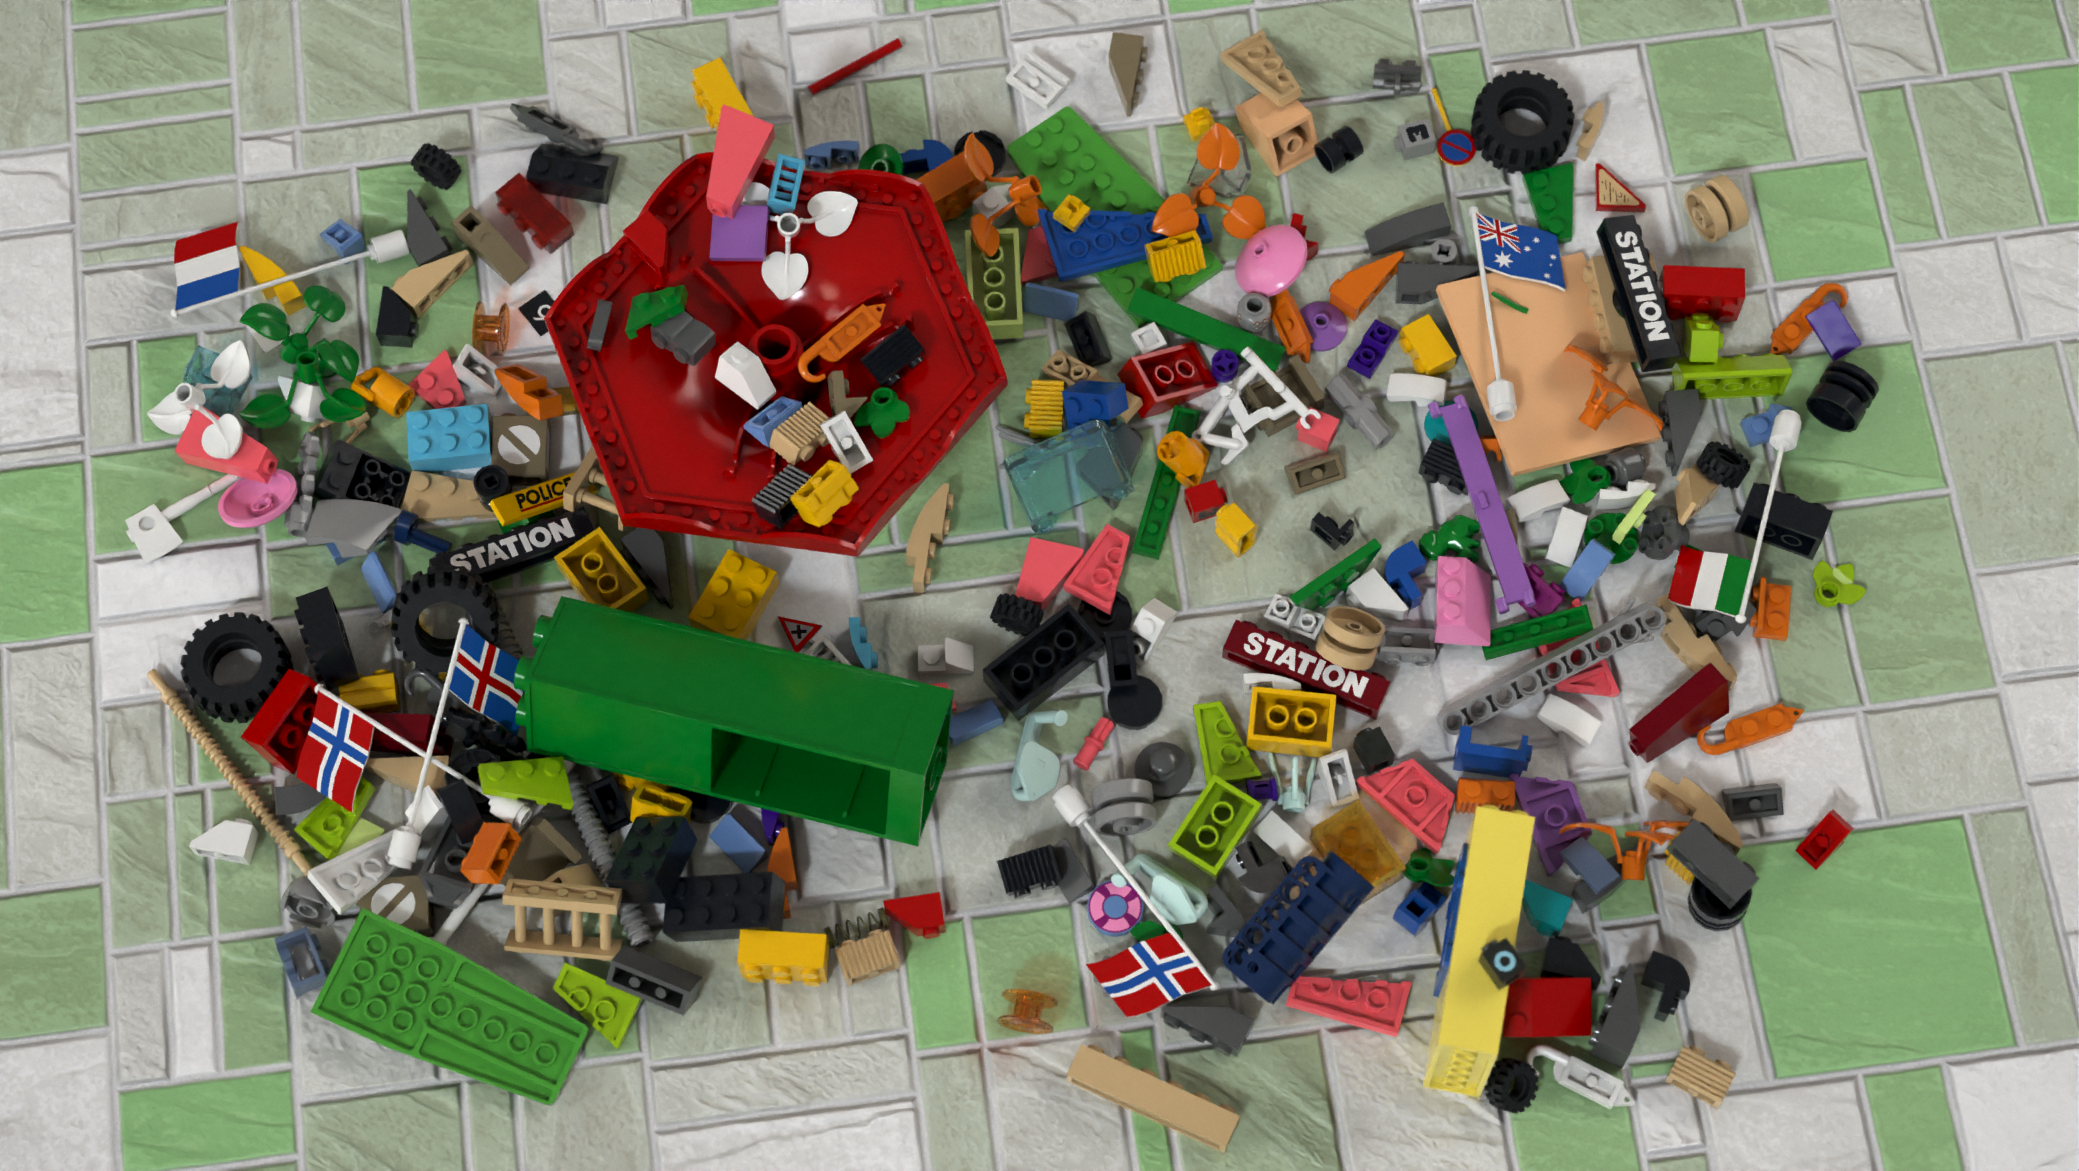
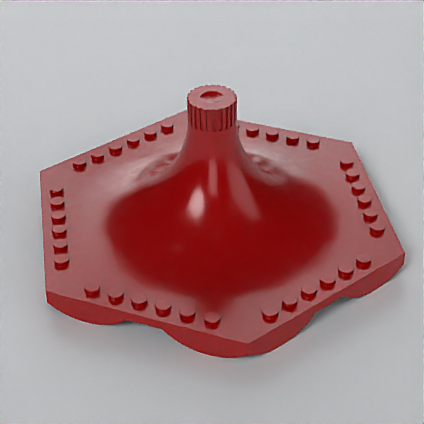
M714 152L695 154L681 163L665 178L638 215L640 217L648 210L654 217L659 215L668 225L667 276L662 279L625 242L623 235L607 253L590 262L568 283L544 317L623 526L859 557L1008 385L1007 376L995 343L981 312L969 293L941 218L929 192L922 182L903 175L877 170L852 169L833 173L803 170L797 202L793 212L798 219L812 218L807 209L808 202L812 197L821 192L836 191L846 193L856 198L858 205L850 226L841 235L834 237L824 236L817 231L815 222L800 225L799 233L791 238L790 254L798 253L806 258L808 276L802 288L795 295L785 300H779L763 279L762 264L764 261H711L709 258L713 213L707 208L706 195ZM764 158L752 182L761 183L770 189L776 162ZM784 166L781 167V169L793 173H796L797 171L796 169H790ZM779 177V180L794 183L793 180ZM777 188L776 190L787 194H791V192L779 188ZM771 212L769 213V215H772V216H779V217L781 216V215H779V214H775V213H771ZM769 220L766 257L773 252L785 254V237L779 233L777 222ZM684 285L688 291L685 312L693 319L704 323L715 333L716 345L695 366H691L687 363L679 362L674 357L673 352L665 348L660 349L653 343L651 339V323L636 331L638 337L629 339L625 330L634 296L641 293L663 290L667 287ZM599 299L613 302L601 352L587 349ZM862 304L865 306L886 304L880 320L881 326L838 362H828L818 355L808 363L807 369L809 373L814 376L825 374L826 378L824 380L813 383L801 376L798 362L801 355ZM905 324L924 347L925 354L922 357L925 360L913 370L909 367L901 373L903 378L889 389L897 394L900 401L908 405L910 416L908 421L896 422L894 431L885 438L877 437L871 425L856 427L854 420L857 411L850 418L873 459L870 463L850 474L859 488L852 495V500L847 505L840 507L833 514V518L829 523L820 527L806 523L799 513L781 530L775 525L764 521L763 518L761 519L752 503V498L791 463L783 459L782 455H779L774 449L763 445L744 429V424L781 396L799 401L803 407L808 402H811L831 418L827 380L831 371L843 370L844 379L847 378L849 382V395H845L846 398L868 397L862 405L870 402L873 392L881 387L862 365L860 359ZM736 342H739L760 358L776 389V395L758 410L715 378L719 357ZM829 443L825 447L822 445L817 447L813 456L808 461L804 462L801 460L794 466L813 476L829 460L840 463V461L833 453L832 446Z

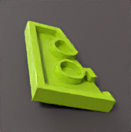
M1221 701L1193 705L1206 785L1213 774L1229 784L1244 782L1247 779H1262V774L1251 759L1247 747L1241 741Z
M563 757L479 764L478 774L483 794L515 800L519 798L536 800V804L547 805V803L562 805V809L568 810L573 808L574 804Z
M361 776L356 789L353 813L326 797L294 831L328 861L335 858L370 800L375 788Z

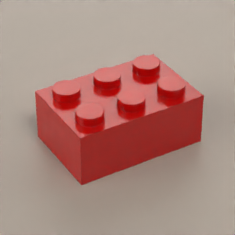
M1663 265L1657 286L1660 294L1664 296L1665 310L1668 318L1674 321L1685 319V316H1692L1693 313H1706L1713 320L1721 323L1737 321L1745 300V268Z
M288 669L241 738L272 766L294 775L297 771L301 750L313 721L318 694L314 690L317 685L315 681L306 675Z

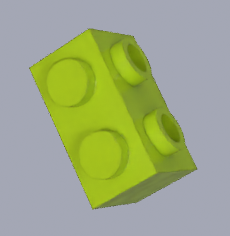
M1693 313L1692 316H1685L1683 349L1689 361L1717 362L1718 349L1723 348V332L1719 331V325H1716L1713 318L1709 317L1706 313Z

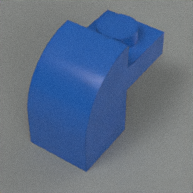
M925 139L923 140L924 149H910L900 153L903 161L902 175L927 170L930 172L953 158L950 149L943 143Z
M1413 540L1395 549L1389 555L1383 579L1392 590L1397 588L1396 594L1404 603H1407L1410 610L1419 606L1422 599V593L1412 579L1425 573L1427 564Z
M1424 882L1417 891L1413 889L1397 907L1392 919L1416 937L1426 928L1428 922L1442 908L1448 898L1429 883Z

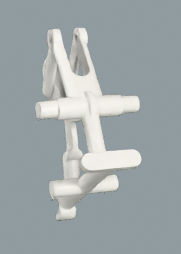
M1246 347L1241 352V355L1251 366L1232 384H1226L1220 388L1219 399L1200 427L1192 433V438L1202 445L1208 444L1229 449L1227 455L1220 462L1223 465L1231 464L1249 446V442L1244 434L1254 425L1267 418L1277 420L1295 410L1301 416L1300 422L1302 426L1308 430L1311 429V426L1306 421L1309 415H1314L1318 420L1321 419L1319 412L1314 409L1309 410L1250 347ZM1259 373L1286 402L1275 409L1264 407L1249 415L1239 395L1240 391ZM1229 406L1237 421L1231 428L1232 438L1210 434Z

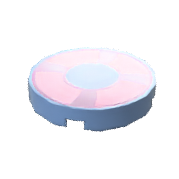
M1111 880L1103 882L1095 887L1089 895L1087 903L1088 919L1091 924L1103 935L1111 937L1125 936L1130 933V930L1141 922L1144 911L1141 896L1128 882L1125 887L1121 888L1112 884Z

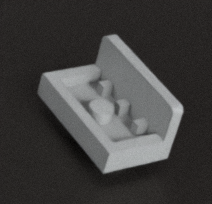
M1385 626L1386 631L1378 649V661H1385L1389 665H1398L1401 662L1412 663L1415 666L1434 664L1436 656L1434 629Z

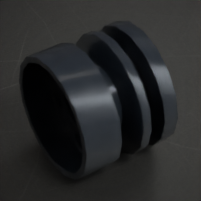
M1845 361L1830 362L1819 380L1820 384L1815 386L1806 402L1807 409L1813 417L1832 429L1841 432L1855 431L1866 413L1865 409L1870 407L1879 391L1878 383L1864 369Z
M473 748L464 750L456 755L448 766L471 781H475L476 776H479V764L500 761L496 755L488 750ZM446 772V786L459 780ZM477 778L475 783L481 786L480 778ZM467 785L479 813L494 816L490 813V799Z
M1694 876L1687 899L1689 912L1695 922L1705 929L1712 931L1729 930L1738 925L1744 918L1751 900L1752 888L1730 909L1722 901L1719 905L1715 904L1714 900L1717 896Z

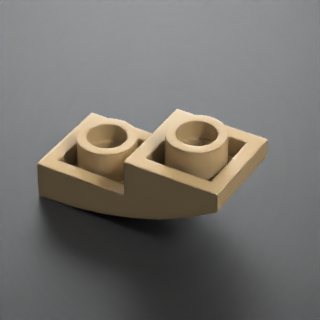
M1600 101L1597 102L1593 109L1589 107L1581 119L1584 124L1582 134L1576 143L1579 146L1576 157L1584 162L1589 157L1598 137L1603 117V103Z

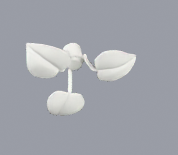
M752 182L740 205L766 206L769 188L761 183ZM826 191L816 194L808 202L807 209L812 218L798 219L793 213H784L780 217L769 215V220L777 222L779 233L785 237V254L782 252L769 254L766 257V261L762 264V276L766 285L779 300H785L795 295L802 288L808 276L806 258L798 253L790 254L791 238L799 233L800 225L815 222L816 229L820 234L829 237L841 235L851 224L858 205L856 198L842 192Z
M239 340L231 344L215 359L210 375L218 383H197L196 386L189 383L179 384L174 392L167 395L156 407L147 412L153 423L169 434L179 435L184 432L193 411L197 410L213 422L212 425L205 429L202 435V446L205 452L219 459L233 457L242 442L243 431L241 423L231 414H224L217 420L216 417L205 410L202 406L206 402V397L202 390L222 388L224 384L230 389H235L246 382L251 373V360L245 343Z

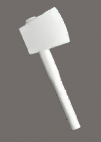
M227 474L162 511H159L155 504L126 519L129 530L125 532L131 542H135L144 563L164 556L183 542L169 522L191 510L202 501L214 496V494L232 485L242 477Z

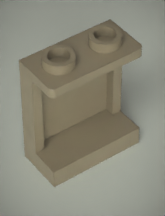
M1297 354L1288 359V366L1275 372V375L1288 386L1308 409L1310 407L1317 410L1323 409L1325 395L1299 355ZM1265 379L1252 385L1247 384L1241 390L1240 399L1246 409L1250 408L1252 413L1264 407L1275 409L1286 402ZM1293 410L1277 420L1267 418L1257 423L1256 426L1260 431L1264 430L1266 435L1270 437L1297 423L1300 415Z
M535 815L518 833L522 842H519L517 851H514L515 855L512 856L510 865H507L508 869L505 870L501 884L506 887L509 878L544 881L554 873L564 869L569 862L576 864L583 856L545 818Z

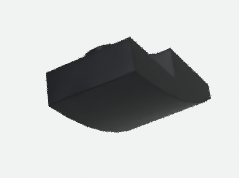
M461 778L437 790V793L463 845L474 839L484 821L464 779Z

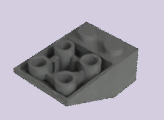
M1631 963L1628 964L1625 971L1619 970L1609 992L1614 997L1608 996L1599 1016V1019L1604 1021H1598L1588 1043L1593 1046L1590 1055L1619 1068H1623L1641 1029L1634 966Z

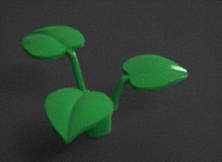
M314 285L304 291V303L309 309L315 311L316 314L302 334L296 333L289 337L290 325L285 323V313L278 307L268 303H260L250 307L241 317L240 323L250 326L262 336L274 341L283 340L281 342L283 347L279 353L285 362L296 364L298 354L305 351L314 352L316 350L319 358L333 371L351 384L355 380L359 367V356L349 344L341 340H333L331 343L323 340L308 348L306 336L320 315L329 322H337L345 314L343 299L334 291H330L329 288Z
M315 350L314 352H301L297 355V371L293 372V381L285 402L280 396L264 394L253 399L244 410L239 412L240 417L244 421L256 427L275 428L283 425L290 419V411L287 408L291 405L299 379L305 384L318 382L326 398L320 403V412L329 421L345 422L358 418L366 413V404L363 398L351 389L338 388L332 395L327 392L322 378H329L337 373L319 358Z

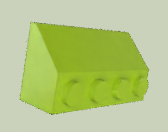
M1773 353L1748 357L1745 354L1730 358L1718 356L1717 362H1690L1688 357H1683L1677 360L1672 369L1674 390L1698 389L1699 400L1783 396L1792 375V368L1785 356Z

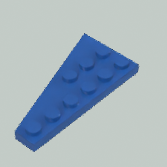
M1037 209L1059 282L1146 260L1145 244L1169 238L1166 235L1152 231L1155 212H1145V215L1123 211L1090 210L1087 218L1073 232L1053 218L1054 212H1047V209ZM1197 214L1199 223L1196 232L1201 239V243L1213 242V235L1206 215Z

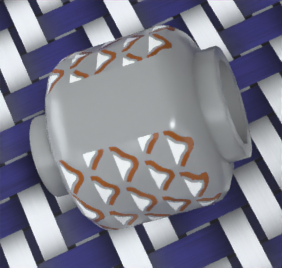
M1250 293L1243 296L1238 302L1236 312L1237 322L1240 327L1252 333L1264 330L1270 323L1271 303L1262 294Z

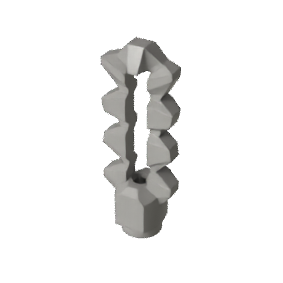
M308 431L304 434L300 445L302 447L298 448V453L302 459V462L295 469V475L300 477L297 481L298 492L296 497L298 500H295L286 511L284 526L288 528V533L295 537L306 536L315 509L312 506L315 484L314 476L317 471L316 461L321 447L317 434Z

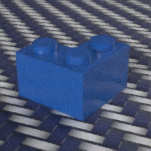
M1080 380L1062 391L1071 442L1095 443L1111 433L1109 420L1129 409L1125 383Z

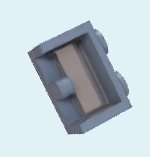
M306 926L274 939L296 999L304 993L324 986L330 969L326 959L320 960L317 951L321 950V946L316 933L310 935Z

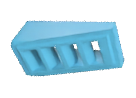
M778 154L766 206L770 208L771 213L782 215L794 212L805 160ZM784 166L796 169L797 171L793 173L782 170L781 167ZM779 177L793 180L794 183L779 180ZM777 188L790 191L791 194H787L776 190Z

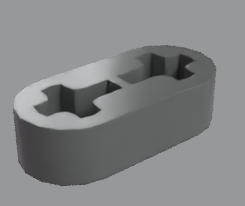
M599 299L587 349L601 352L613 302Z

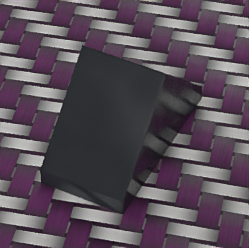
M612 774L587 785L591 799L609 834L633 823L630 821L631 813Z

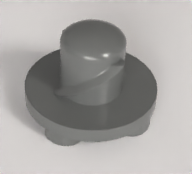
M1662 505L1644 513L1647 517L1642 523L1643 528L1639 543V551L1654 560H1664L1674 550L1680 551L1681 544L1685 547L1688 545L1690 532L1686 524L1682 525L1678 522L1676 509Z
M1168 742L1153 743L1145 747L1138 755L1135 762L1136 779L1147 780L1152 783L1153 796L1169 797L1175 795L1188 784L1191 774L1190 761L1186 753L1177 745Z

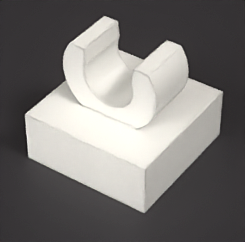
M1155 322L1131 333L1130 338L1140 355L1167 348V343Z

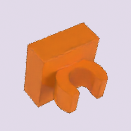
M1478 435L1485 456L1488 452L1493 451L1496 453V461L1500 462L1502 454L1499 450L1501 448L1496 436Z

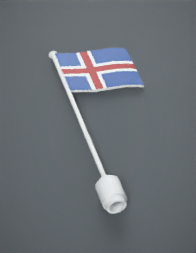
M461 618L458 621L461 624L407 827L401 826L400 831L394 830L387 857H390L388 864L410 870L412 863L416 862L422 837L417 835L418 830L413 828L448 691L452 692L471 709L500 724L511 735H518L520 726L516 725L515 716L519 700L525 692L514 688V676L519 660L488 643L468 626L469 621L466 618Z

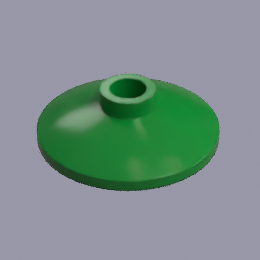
M876 144L863 154L858 169L884 171L886 169V172L902 175L903 161L900 153L893 146Z

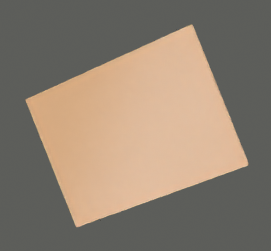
M1583 252L1560 257L1565 292L1544 283L1511 278L1496 272L1486 274L1501 379L1513 383L1517 404L1515 417L1508 421H1496L1489 410L1486 389L1488 385L1496 380L1481 277L1475 276L1440 284L1435 289L1512 477L1615 452L1627 447L1631 448L1656 442L1662 437L1653 418L1629 407H1622L1611 416L1609 421L1604 419L1597 431L1578 419L1586 408L1585 403L1589 399L1595 381L1590 371L1591 369L1596 371V369L1577 353L1565 352L1564 349L1569 345L1577 346L1598 358L1608 368L1607 372L1603 370L1602 375L1609 381L1619 385L1629 395L1628 398L1649 408L1631 363L1606 364L1604 354L1600 352V336L1598 330L1594 327L1595 315L1593 306L1591 307L1588 302L1589 289L1587 283L1583 280V269L1587 265ZM1495 291L1518 305L1528 308L1527 314L1504 304L1493 297L1491 293ZM1599 387L1597 388L1594 399H1599L1603 393L1600 392ZM1609 392L1603 401L1609 406L1607 412L1622 402L1625 397Z

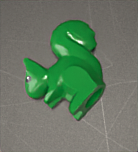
M1455 515L1453 519L1444 522L1437 532L1430 530L1422 535L1418 543L1420 553L1429 560L1437 561L1438 556H1445L1448 550H1451L1458 554L1457 557L1467 558L1471 562L1476 563L1479 559V554L1474 549H1478L1481 542L1473 539L1472 536L1473 533L1479 532V522L1463 515Z

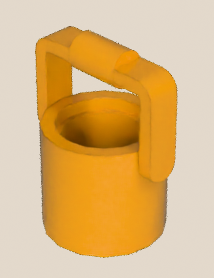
M373 367L357 375L350 387L351 390L358 393L362 398L396 419L407 412L415 397V390L379 367ZM373 377L377 378L370 390L362 386Z
M1173 431L1166 434L1160 440L1157 447V456L1176 473L1175 478L1186 488H1190L1200 484L1209 458V451L1196 439L1188 438L1183 432Z

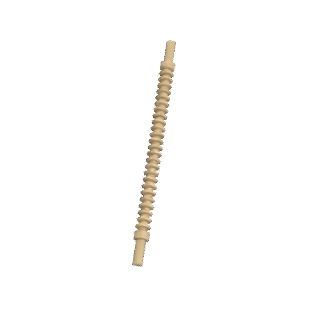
M156 669L150 670L147 676L162 694L161 699L163 702L169 705L170 710H174L173 714L178 716V721H183L182 726L188 727L187 732L192 733L191 737L196 739V743L202 744L201 750H206L205 755L210 756V761L215 762L214 766L219 768L220 773H224V779H229L228 784L233 785L234 791H238L237 795L239 797L243 796L242 801L244 803L248 802L247 808H252L251 813L257 814L256 819L261 820L260 824L262 826H266L265 830L267 832L271 831L270 837L275 838L276 844L280 843V849H285V856L289 860L293 859L301 871L308 875V870L312 869L313 866L302 854V847L298 842H294V837H289V831H284V825H279L280 820L275 819V813H270L271 808L266 807L265 801L261 802L262 797L256 796L257 791L252 790V784H247L248 779L243 778V773L238 772L239 768L234 766L233 761H229V755H224V749H220V744L215 743L216 739L211 737L210 732H206L207 728L201 726V720H197V715L193 714V710L188 709L187 703H183L184 699L179 697L178 691L173 687L170 688Z

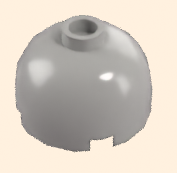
M303 875L293 880L285 890L280 901L282 911L284 912L286 907L291 913L290 919L307 927L320 928L321 924L328 923L327 927L331 926L338 914L308 879V875Z

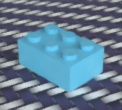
M488 404L406 412L408 457L413 471L432 473L491 465L493 421Z

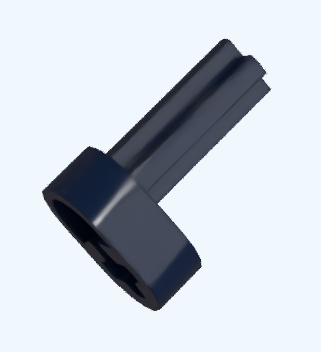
M405 509L401 512L395 525L394 541L406 546L413 543L437 554L440 552H450L453 543L417 529V514Z

